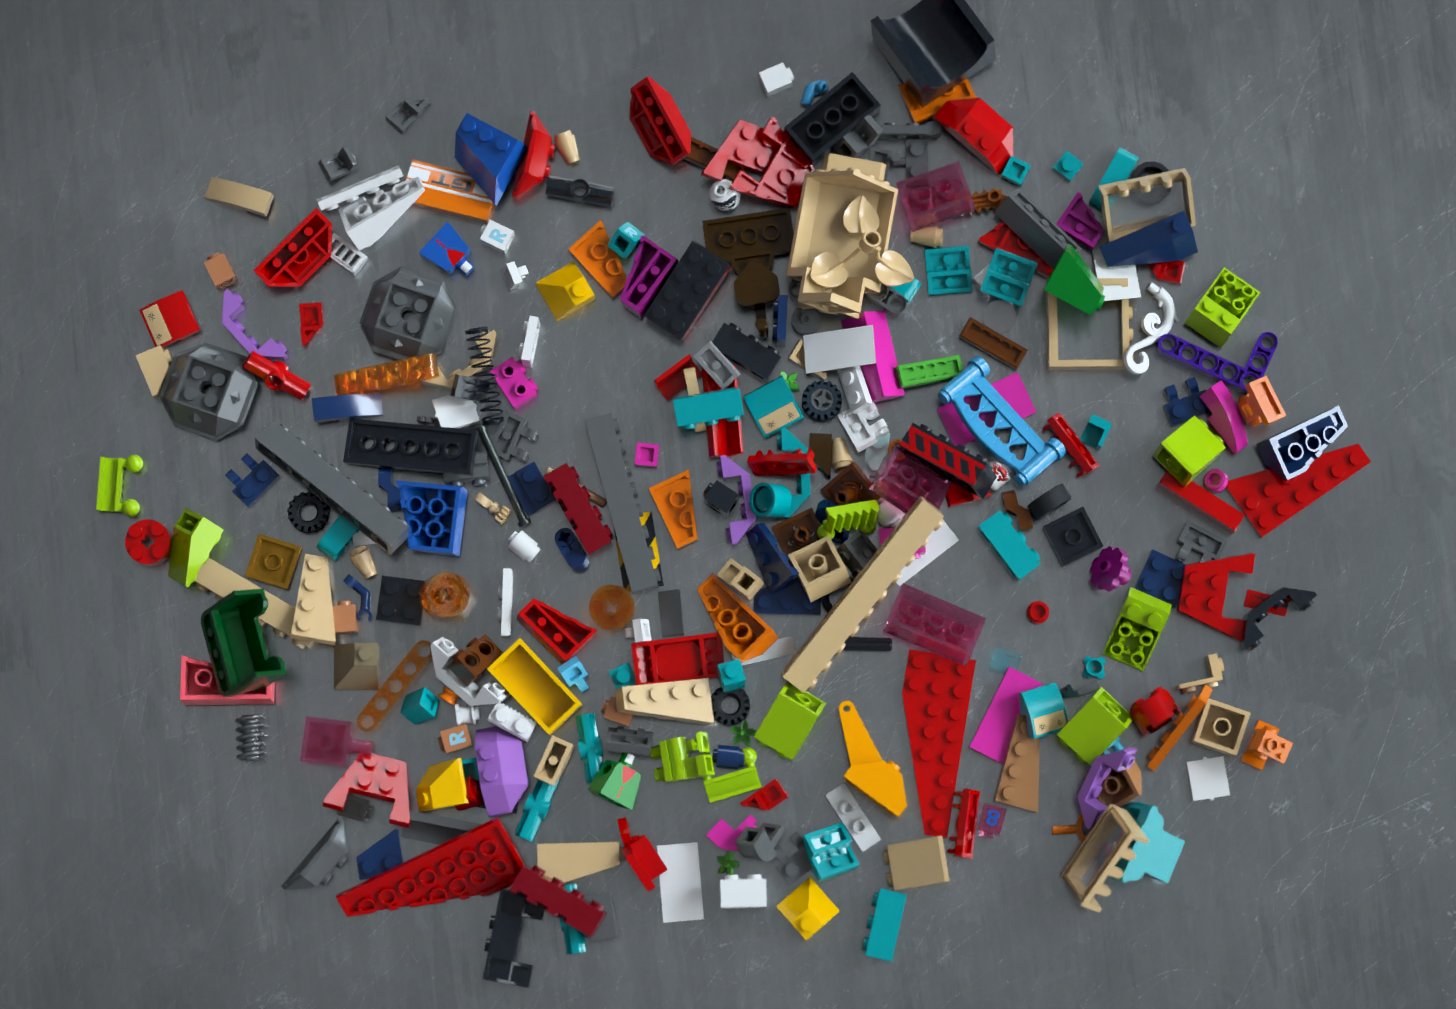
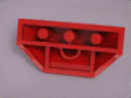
M649 76L645 77L631 87L630 94L632 95L629 118L649 155L674 165L690 154L691 131L671 94Z
M981 98L947 100L932 117L998 176L1005 169L1010 157L1013 156V127Z
M532 111L529 114L523 142L529 148L518 166L512 192V200L516 202L544 184V180L548 179L551 171V166H548L549 157L553 158L556 145L552 144V137L536 113Z
M315 208L265 256L253 271L269 287H300L331 256L332 223Z

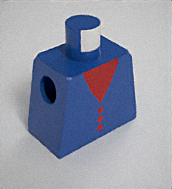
M446 222L419 252L421 258L448 275H452L458 269L467 276L475 267L467 260V257L471 254L469 247L449 222Z

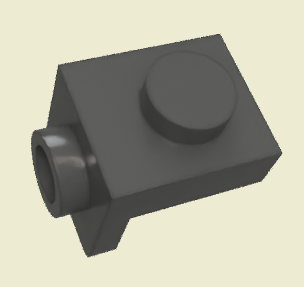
M347 146L342 147L338 153L320 159L318 162L328 182L350 174L357 165L355 155Z

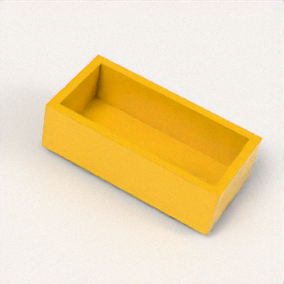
M521 638L487 668L494 678L549 736L583 706Z

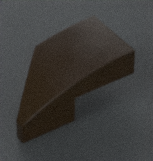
M810 433L809 448L812 449L815 455L813 461L826 478H831L832 434Z

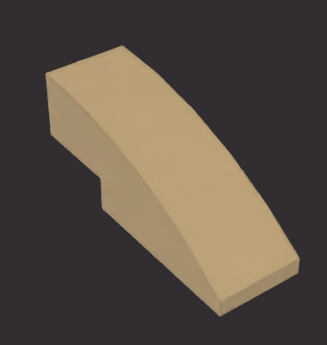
M211 177L204 198L245 212L249 211L267 217L274 196L271 192Z

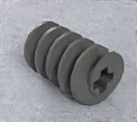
M263 714L242 715V717L235 720L236 723L242 725L236 728V732L242 734L236 737V741L242 743L236 747V750L243 752L236 756L238 760H265L259 758V755L265 753V750L258 748V746L265 744V741L258 739V737L265 735L264 732L258 730V728L264 726V723L258 722L259 718L264 717Z

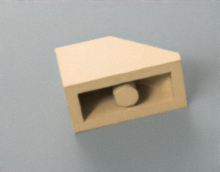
M161 345L135 355L150 392L155 399L160 398L159 394L170 368V362H172L169 350H164Z
M552 735L533 777L555 786L574 751L573 744Z

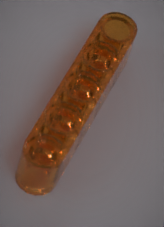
M423 354L335 374L336 394L371 393L439 377L436 354Z
M426 640L417 642L357 717V725L362 731L366 733L374 732L432 661L431 647L430 654L427 657H421L418 653L420 647L424 645L430 647V642ZM409 663L416 665V671L412 675H407L404 671L405 666ZM400 681L402 683L401 690L396 693L392 692L390 689L391 683ZM381 698H385L388 702V706L384 710H378L376 707L377 701ZM366 716H371L374 720L373 725L369 728L362 726V720Z

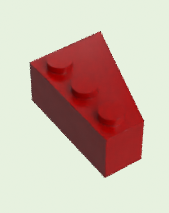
M535 598L518 613L516 618L562 665L584 648L596 636L598 631L578 622L573 617L570 618L560 613L559 610Z

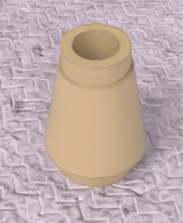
M570 130L554 136L556 141L554 144L567 162V165L580 160L575 136L571 134Z
M938 226L911 229L910 242L933 248L942 246L943 229L938 228Z
M839 437L832 440L831 466L834 467L835 472H842L853 460L845 438Z
M365 544L348 552L351 557L349 559L365 579L377 573L370 550L366 548Z

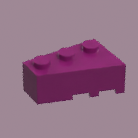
M643 235L641 236L637 254H635L633 259L634 263L631 272L628 274L620 298L623 306L641 319L679 262L677 258Z

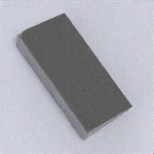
M680 589L658 592L662 637L684 635Z

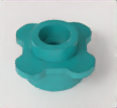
M1090 656L1084 658L1085 670L1083 671V676L1085 678L1097 677L1102 679L1105 676L1103 671L1104 664L1106 663L1103 657L1091 658Z

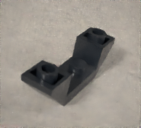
M1285 587L1277 590L1244 615L1245 625L1240 648L1242 650L1249 648L1252 651L1261 644L1259 639L1264 635L1253 621L1256 620L1259 623L1268 616L1266 611L1271 607H1274L1276 610L1286 602L1285 597L1295 610L1301 607L1303 610H1306L1315 603L1313 598L1317 594L1313 591Z

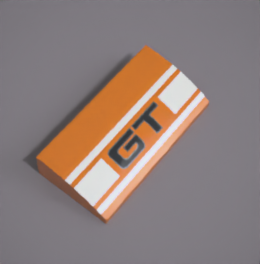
M417 160L412 161L406 181L419 176L425 189L412 205L488 224L493 202L468 173Z

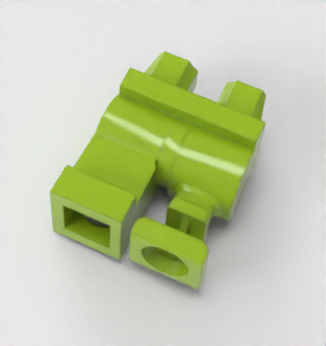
M707 732L696 733V739L687 740L686 737H677L659 741V745L652 747L650 751L652 759H662L663 767L654 769L655 780L677 782L715 775L712 755L702 754L688 758L690 751L710 753Z

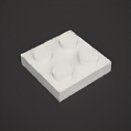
M530 316L529 322H524L522 334H524L523 338H525V341L520 343L518 351L519 360L522 361L524 367L532 368L540 330L539 317Z

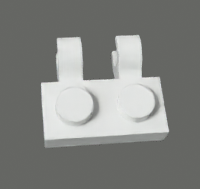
M874 402L858 414L851 413L849 408L837 415L858 452L877 443L876 436L881 437L889 433L884 419L878 420L871 426L866 421L880 416Z

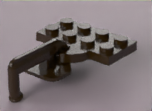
M790 208L702 221L706 248L728 263L731 262L733 270L739 275L734 281L736 300L744 306H755L757 320L755 326L758 329L759 336L762 339L767 338L769 332L764 303L775 301L780 294L778 277L771 272V269L774 265L775 255L791 253L794 231Z

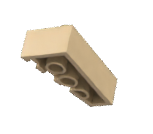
M708 678L625 686L615 690L618 713L676 720L684 723H696L704 726L714 723Z

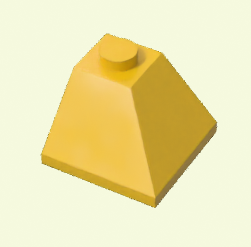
M574 261L535 283L556 321L596 300L592 289Z
M461 758L428 767L416 788L419 812L441 810L468 803Z
M811 877L776 906L805 941L839 912V909Z

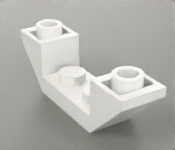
M444 637L431 644L436 677L468 705L498 704L509 697L510 694L505 688L494 680L484 685L481 689H479L475 682L466 687L448 668L453 662L452 656L459 650L454 647L450 640Z

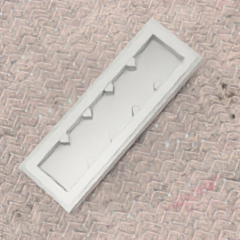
M503 568V585L498 586V599H502V607H498L497 621H501L502 638L511 637L513 571L511 568Z
M845 783L825 795L862 852L881 840Z

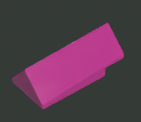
M885 311L862 312L859 315V319L849 317L841 320L843 329L873 325L876 363L860 366L872 402L905 396L904 389L899 387L895 367L898 364Z

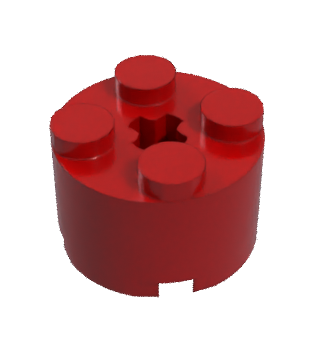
M150 519L141 520L129 527L125 537V547L130 557L139 564L146 567H156L162 565L169 558L172 549V535L158 521ZM148 539L154 541L153 544H150V548L145 545Z
M1162 686L1150 693L1151 696L1145 701L1141 698L1131 705L1132 708H1130L1131 712L1129 714L1144 737L1148 735V730L1151 734L1173 721L1171 719L1173 715L1176 714L1178 716L1182 712L1167 689L1164 690Z

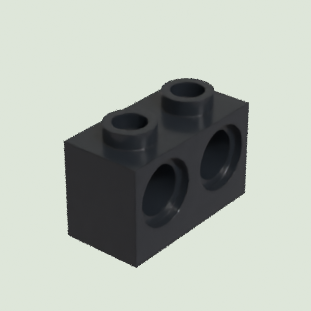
M718 480L714 484L710 482L703 492V497H705L704 504L726 519L739 501V494Z

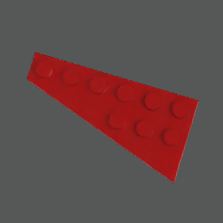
M1355 444L1321 454L1309 465L1310 467L1304 473L1287 481L1282 479L1272 469H1267L1229 480L1225 488L1260 538H1262L1368 465L1371 461L1360 445Z

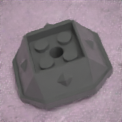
M399 267L373 282L359 324L373 352L417 365L444 353L458 314V309L443 280ZM406 310L414 312L413 317L409 320L402 318V314Z
M202 343L174 354L159 394L173 425L215 441L243 426L258 387L255 374L242 368L247 357L208 343ZM212 384V390L208 394H204V387Z

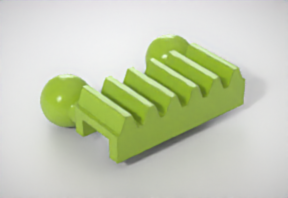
M130 455L127 459L100 457L97 511L123 512L128 517L138 514L140 510L139 503L134 499H128L121 503V494L123 492L124 467L130 472L140 471L143 467V460L140 456Z
M876 499L826 508L825 511L828 517L826 520H823V525L817 530L818 538L822 539L829 536L832 540L835 536L834 529L841 532L844 527L847 531H850L851 526L855 529L859 528L866 535L872 534L876 529V518L879 510Z
M750 747L742 749L745 755V769L715 778L711 776L701 777L710 803L762 788L754 763L757 758L754 749Z

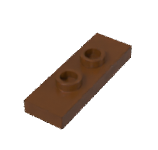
M691 137L690 154L683 159L705 168L718 149ZM727 162L723 177L733 181L736 174L740 170L745 172L746 168Z
M972 317L968 319L959 335V338L1017 370L1028 351Z

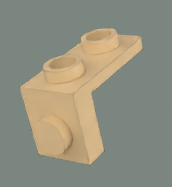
M1217 653L1207 655L1205 658L1210 678L1179 684L1176 686V690H1182L1184 694L1194 692L1197 686H1205V684L1210 688L1218 686V682L1223 680L1221 671H1224L1222 658H1218Z

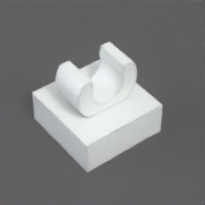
M514 261L507 263L501 269L509 291L516 289L523 282L522 279L526 277L525 275L529 274L526 265L517 268Z
M647 619L632 620L633 627L624 629L625 638H635L637 643L651 641L649 620Z

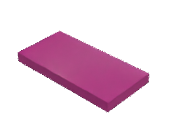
M1018 372L991 384L1022 419L1036 413ZM981 396L964 397L963 400L966 404L970 405L972 411H977ZM952 403L945 404L936 409L953 445L961 444L964 446L976 441L959 417ZM979 413V418L985 421L987 427L991 428L993 427L996 413Z
M1008 667L969 748L1003 765L1017 713L1020 714L1019 692L1045 684Z

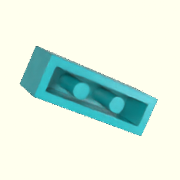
M740 387L673 398L677 426H683V430L695 428L696 423L705 422V426L717 424L718 419L727 418V422L740 420V415H744Z
M999 510L980 524L977 529L1018 582L1041 564L1038 561L1041 558L1034 548L1029 549L1026 545L1027 539L1020 530L1016 532L1011 524L1014 522L1006 512L1003 514Z
M881 888L879 893L874 892L871 904L875 906L874 915L869 914L866 928H870L869 937H864L861 949L865 951L864 956L892 962L907 894Z

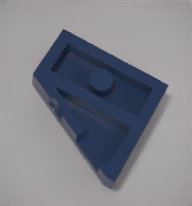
M398 829L393 830L356 857L359 880L370 879L403 863Z

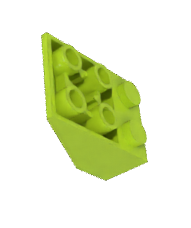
M1224 267L1185 323L1222 348L1261 292Z
M185 508L173 527L168 577L189 587L196 580L202 564L207 562L209 553L214 545L220 541L224 530L203 516Z
M1130 587L1102 654L1144 671L1170 615L1172 604Z

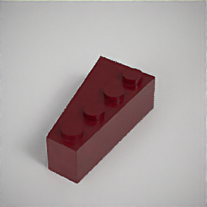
M565 463L543 476L588 555L612 542L610 537L614 535L608 525L603 526L599 520L602 514L596 505L591 506L588 498L591 496L585 485L580 487L576 480L580 477L574 466L569 467Z
M534 865L533 868L530 866H523L509 889L515 894L520 892L525 895L524 898L527 901L543 906L546 912L555 917L563 918L565 923L590 937H594L607 915V912L603 911L604 906L595 900H592L590 903L584 899L585 894L575 888L570 891L564 887L565 882L555 876L552 879L545 876L546 871L537 865Z

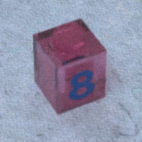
M984 803L976 829L981 831L980 835L991 839L994 838V835L999 836L1007 809Z

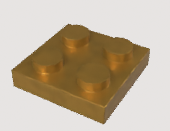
M258 533L245 577L288 590L302 547Z

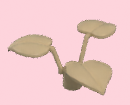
M864 195L854 199L843 214V225L846 231L851 234L859 233V236L862 237L858 248L841 263L836 254L823 252L814 259L810 272L811 280L819 286L835 288L842 285L848 278V272L843 267L860 251L865 253L875 251L876 260L879 263L875 266L874 272L882 284L889 287L912 282L914 275L907 261L899 253L887 250L880 258L879 251L881 248L878 245L881 242V236L876 231L879 227V216Z

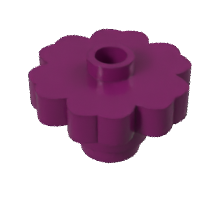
M1111 546L1101 550L1100 556L1093 560V565L1090 568V572L1093 574L1090 581L1094 587L1110 592L1119 585H1125L1129 582L1131 570L1126 564L1129 557L1124 550Z

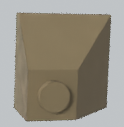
M347 643L334 646V690H379L380 645L378 643Z

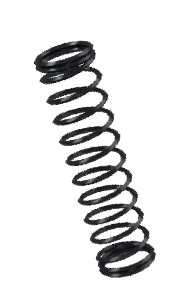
M487 326L464 331L466 335L486 332L466 339V341H487L469 347L468 350H488L469 358H491L474 364L471 368L493 367L472 375L473 377L494 376L474 384L495 385L477 391L476 394H497L478 400L477 403L498 402V404L480 409L479 412L501 411L481 418V425H491L505 421L504 417H495L502 414L503 410L491 409L499 406L502 402L499 400H489L500 395L499 392L488 391L498 387L499 384L484 383L497 377L496 374H483L495 369L494 365H482L494 359L491 356H481L492 351V348L480 347L488 344L491 340L475 339L489 333Z

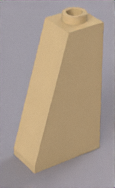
M619 842L537 844L538 866L546 871L544 875L550 879L555 876L565 883L620 866V861L624 860V853Z

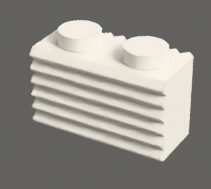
M501 702L494 706L487 719L488 722L527 743L538 726L537 722L533 721L532 718L529 719L528 716L521 715L520 712L509 708V706Z

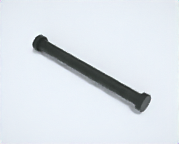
M480 426L474 430L479 431L483 445L519 520L518 526L521 527L531 522L530 517L527 518L486 430L488 426Z

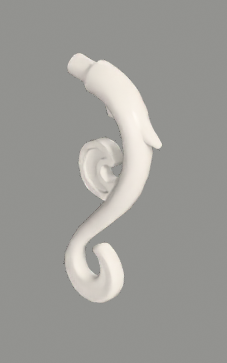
M1152 282L1147 285L1146 289L1158 300L1159 307L1161 308L1162 306L1164 317L1161 326L1156 329L1154 324L1158 325L1161 323L1159 316L1155 313L1146 314L1142 318L1141 327L1148 337L1132 345L1124 355L1125 367L1129 372L1137 375L1144 373L1148 369L1149 359L1145 352H1139L1141 362L1136 364L1132 359L1133 353L1138 349L1158 342L1162 335L1170 331L1174 320L1179 322L1170 294L1162 286L1158 287Z

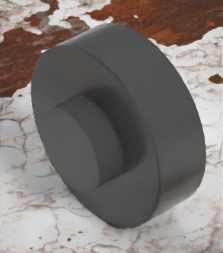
M796 308L791 318L794 330L802 335L814 333L820 325V314L817 309Z

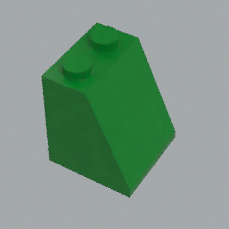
M1067 244L1049 276L1044 290L1092 315L1094 310L1097 312L1100 310L1104 302V287L1073 246Z

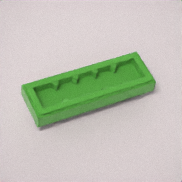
M960 355L897 365L895 367L900 389L949 381L963 370Z

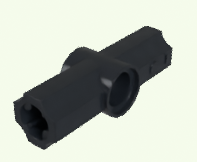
M549 175L545 194L571 199L577 203L587 202L611 207L615 188L589 183L583 179L573 180ZM577 187H584L586 192L578 196L574 193V190Z

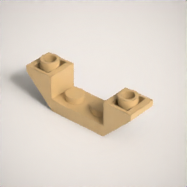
M495 330L489 331L487 335L478 337V339L491 340L488 344L480 346L492 348L491 352L483 356H494L498 338ZM475 341V342H476V345H479V344L485 343V342H487V341ZM491 358L471 360L467 368L455 370L449 375L450 378L448 380L438 365L434 368L429 366L421 372L422 375L419 376V379L423 385L451 391L455 374L475 378L472 376L473 374L485 371L491 367L471 368V366ZM492 361L482 365H492Z

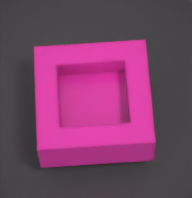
M637 442L635 466L657 468L659 444Z

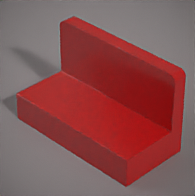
M690 354L654 380V385L667 402L687 388L683 369L694 367L697 380L702 377V372L692 361Z
M642 835L622 847V851L646 890L650 891L655 888L653 879L667 871V867L647 836Z

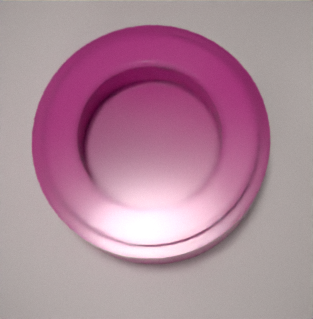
M1212 469L1205 475L1204 483L1209 490L1220 492L1227 486L1228 477L1220 469Z

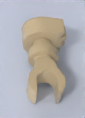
M480 492L473 498L478 504L489 510L488 513L490 515H496L494 520L500 525L507 520L512 512L505 505L500 508L497 502L493 503Z

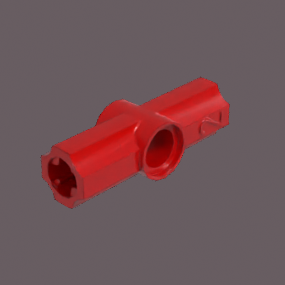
M254 351L250 352L242 367L264 379L265 385L269 389H281L299 400L306 396L311 383L289 372V368L284 362H272Z

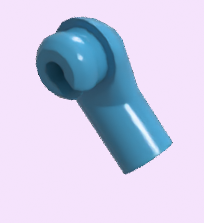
M816 80L807 84L800 104L810 107L813 97L823 94L828 90V83L823 80Z

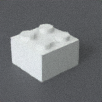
M725 875V880H720L721 908L767 907L766 879H761V875H748L747 879H738V875Z

